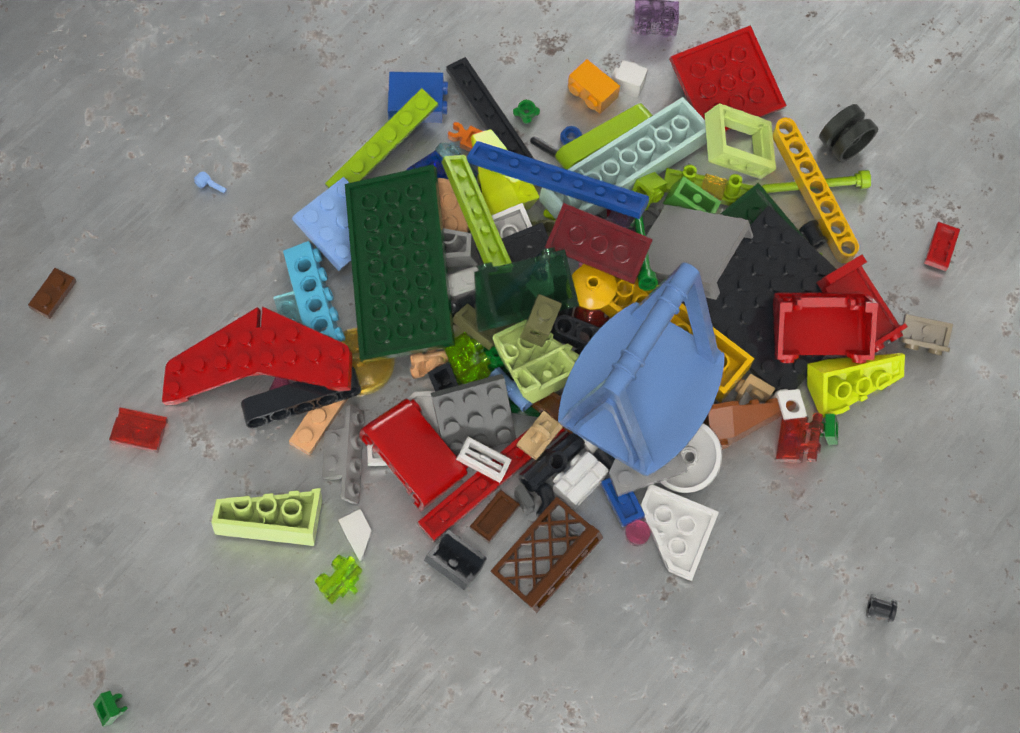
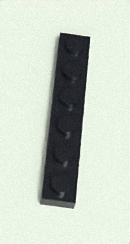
M464 57L446 66L447 73L485 130L491 129L508 151L534 159L467 58Z

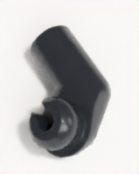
M543 483L535 490V493L540 496L542 501L536 512L538 517L555 499L552 486L548 483Z

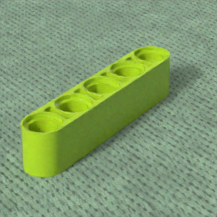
M642 103L636 104L561 147L557 151L555 159L564 169L568 170L653 115Z

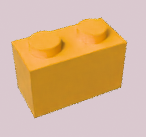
M588 59L577 67L568 78L570 92L575 96H579L590 109H595L599 114L608 108L619 96L620 85Z

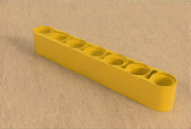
M781 118L774 128L773 140L814 219L819 223V229L823 236L827 237V244L838 262L846 264L852 261L859 251L858 241L796 123L790 118ZM779 129H786L789 134H783ZM790 148H795V149H797V150L799 151V153H798V154L792 153V152L790 151ZM800 168H806L810 173H803ZM810 187H816L820 193L812 192ZM820 207L828 208L830 213L822 212ZM831 227L839 228L841 233H834ZM841 247H848L851 250V254L844 253Z

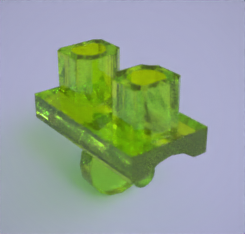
M338 555L331 564L335 572L330 577L325 573L320 574L315 580L319 591L330 604H333L339 596L343 598L348 592L356 595L358 590L354 585L359 581L358 575L362 572L354 558L351 556L345 558Z

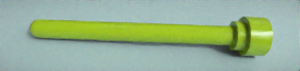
M869 170L858 171L854 176L825 178L829 187L855 185V187L860 189L871 187V174ZM795 181L762 185L767 193L799 190Z

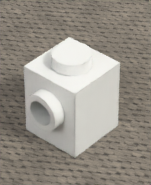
M622 60L620 67H615L611 79L620 85L619 92L638 98L646 81L648 69L639 66L635 62Z

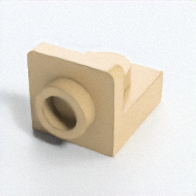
M749 374L746 381L741 379L735 389L738 393L735 400L740 402L745 392H747L752 399H758L759 402L765 403L771 398L775 388L756 376Z

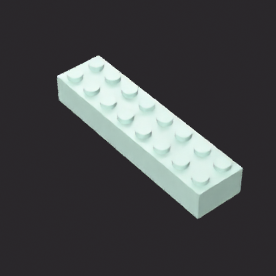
M682 97L568 170L632 191L636 179L653 172L659 175L666 168L673 166L707 144L705 120ZM541 188L539 201L556 220L563 203L592 215H597L606 209L546 188Z

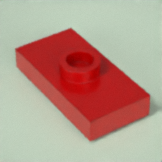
M938 221L924 264L947 271L960 229Z

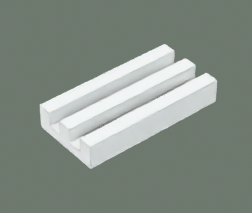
M469 436L456 460L499 483L502 481L512 460ZM470 446V447H472V448L478 450L479 452H481V453H483V454H485V455H487V456L493 458L494 460H496V461H498V462L504 464L503 467H502L501 465H499V464H497V463L491 461V460H490L489 458H487L486 456L480 455V454H478V453H476V452L470 450L468 447Z

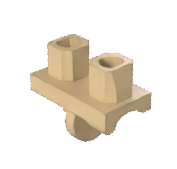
M543 411L517 443V447L537 460L563 426L547 412Z

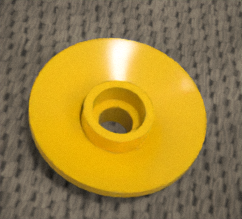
M587 265L578 268L569 280V294L572 300L585 309L597 310L604 308L612 302L616 295L617 284L614 276ZM595 281L597 282V285L590 286L589 282Z

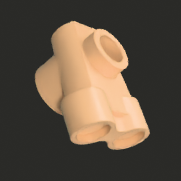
M431 350L425 354L420 352L410 355L412 378L424 377V374H427V372L447 363L448 355L446 351Z

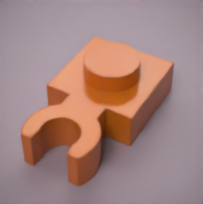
M454 122L453 129L457 130L458 133L449 131L448 139L453 142L461 141L460 148L470 152L472 149L471 136L483 131L471 125L468 130H465L462 124Z

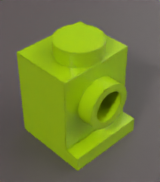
M653 172L636 179L632 191L649 196V203L645 209L648 210L650 204L657 203L663 198L664 192L667 190V182L657 173Z

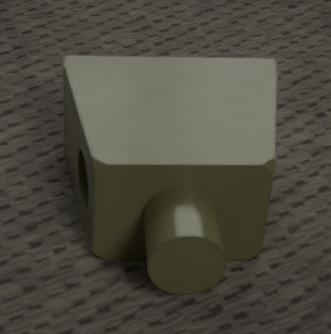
M538 294L520 338L543 347L562 303ZM531 331L538 332L541 335L534 334Z

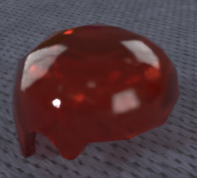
M576 305L573 314L574 318L599 328L609 321L610 318L609 316L605 318V313L600 309L589 310L579 305Z

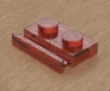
M120 407L109 441L113 444L158 453L168 419L167 417Z

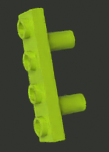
M686 165L683 171L666 168L664 180L667 182V190L664 193H668L672 185L684 176L720 200L721 204L730 206L753 187L752 185L743 184L742 177L738 174L731 175L729 181L696 174L697 169L693 165Z

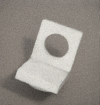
M782 389L774 393L772 398L778 399L784 420L805 418L807 416L799 389ZM794 401L798 405V412L792 413L788 411L786 402Z

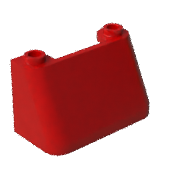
M863 293L774 294L775 357L780 362L794 363V359H798L799 355H846L854 363H866L867 360H874L878 302L870 295Z
M406 398L360 429L359 438L366 446L373 444L372 451L378 453L405 486L408 495L414 493L412 495L415 500L413 504L420 512H423L467 476L468 472L466 469L468 466L456 460L455 454L420 413L422 410L418 403L413 399L409 401Z

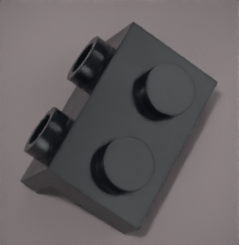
M447 529L443 533L441 540L426 555L424 561L465 590L481 572L487 558L479 550L473 548L458 535Z

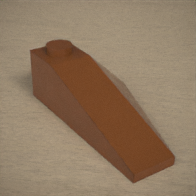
M777 398L769 399L764 404H760L758 399L750 400L749 403L739 405L738 401H729L713 404L703 423L715 432L723 450L782 417ZM794 401L786 402L788 411L795 409L797 404Z

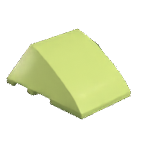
M526 319L494 334L492 338L501 360L517 384L522 396L531 403H535L565 387L568 376L579 354L572 351L573 346L568 343L563 345L553 339L552 333L549 334L543 347L521 339L520 336L526 324ZM531 331L534 334L541 335L538 332Z

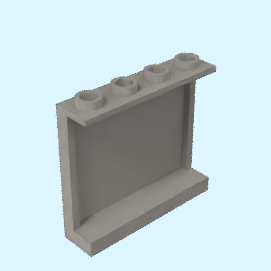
M665 205L646 237L653 239L648 251L651 270L656 273L658 285H660L681 263H688L700 272L705 297L716 300L720 294L717 285L718 279L744 237L753 238L749 221L743 218Z

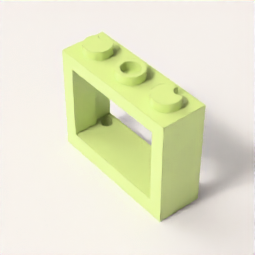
M720 103L705 113L708 162L759 179L776 170L771 121ZM725 127L752 135L753 154L727 146Z

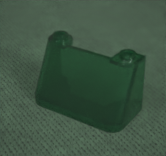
M555 247L541 250L540 256L493 267L492 262L479 265V271L474 272L475 312L478 332L527 320L538 294L562 303L559 311L579 306L565 249L555 251Z

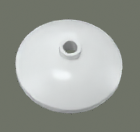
M703 423L695 436L681 451L688 470L687 473L661 481V483L673 491L691 493L707 487L715 479L722 464V447L717 435L709 426ZM690 453L694 454V459L692 461L688 460V455Z

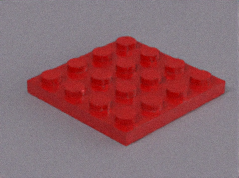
M751 25L669 58L688 103L704 120L705 113L719 103L760 118L784 109L787 106ZM725 127V132L732 130L731 128Z

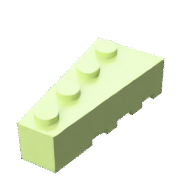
M321 488L300 493L299 490L289 491V494L273 495V493L263 494L262 497L253 498L243 496L216 499L211 522L215 535L314 546L322 505Z

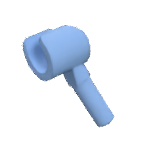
M200 172L194 177V183L201 189L208 184L224 194L227 188L211 180L206 172Z

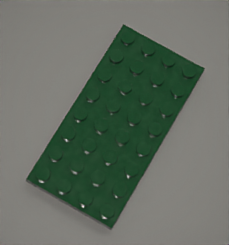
M433 164L345 184L360 361L364 364L455 346L437 168Z

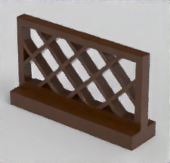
M556 497L490 572L521 598L532 610L538 613L599 544L603 536L598 529L590 525L561 499ZM559 505L565 510V520L552 521V512ZM580 523L586 528L580 536L570 537V524ZM566 525V537L553 538L552 526ZM548 526L549 539L535 540V531L539 527ZM566 542V552L563 555L553 556V543ZM549 543V556L536 557V544ZM531 545L532 558L519 559L518 550L522 546ZM550 561V570L546 574H537L536 562ZM532 562L533 575L519 576V563ZM506 564H515L514 577H504L499 571ZM533 579V589L525 596L520 591L519 581Z

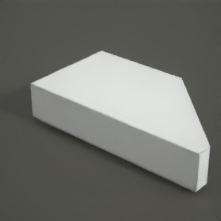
M361 509L339 519L338 522L360 562L363 560L372 530Z

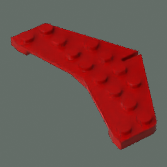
M263 306L261 317V310L257 307L167 362L164 374L162 403L166 406L178 405L189 401L191 396L247 376L268 375L324 386L335 391H350L352 352L346 344Z

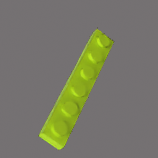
M421 88L325 185L330 188L343 177L349 183L364 180L438 107V103Z
M444 156L441 163L488 274L510 272L513 267L466 156Z

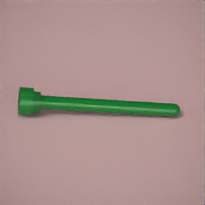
M643 215L640 219L634 218L635 232L646 236ZM648 253L638 275L639 288L644 291L653 290L658 285L657 275L650 267Z

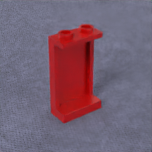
M863 254L816 283L823 293H863L870 295L878 302L876 353L885 347L883 342L889 339L890 342H893L903 336L901 331L908 326L906 323L899 325L863 269L862 265L867 263Z

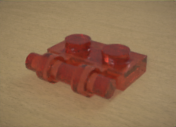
M814 413L810 423H808V416L784 420L782 416L776 455L778 462L802 463L804 454H807V461H817V455L821 452V444L819 443L820 433H823L824 430L822 414ZM806 433H810V440L805 443Z

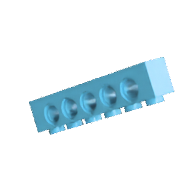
M310 241L284 250L283 253L302 324L335 340L344 341V333L336 322L339 320L338 312L331 304L334 297L331 289L326 286L325 282L328 280V276L324 267L320 265V261H323L320 250L314 248Z

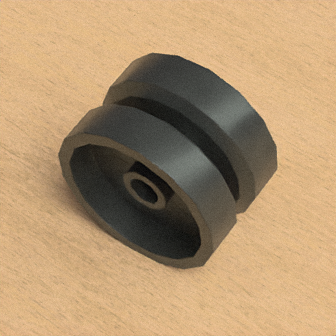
M852 104L836 114L819 134V139L826 147H833L832 153L840 162L847 161L857 155L873 140L879 130L871 119H864L865 112L857 104Z

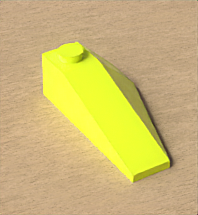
M491 129L471 136L472 148L476 141H480L507 150ZM477 166L479 173L477 175L478 183L481 185L482 195L491 216L523 203L526 211L530 210L540 198L533 184Z
M905 354L875 355L874 360H867L866 363H854L851 358H836L807 364V387L820 417L825 418V414L837 415L844 413L850 409V405L857 401L862 402L868 398L867 395L877 389L882 390L904 377Z

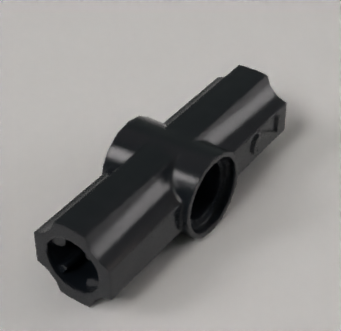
M566 433L549 449H545L537 460L519 474L520 483L529 492H534L553 474L564 471L568 461L585 448L583 438L575 433Z

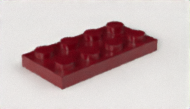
M563 203L545 248L634 285L653 239Z

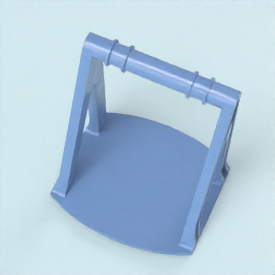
M685 262L681 263L641 303L635 302L627 306L607 321L582 350L568 376L561 397L558 416L560 425L644 476H649L665 466L691 441L709 414L722 379L725 354L717 348L701 275L694 266ZM683 301L686 305L693 335L670 322L674 314L680 312L679 307Z

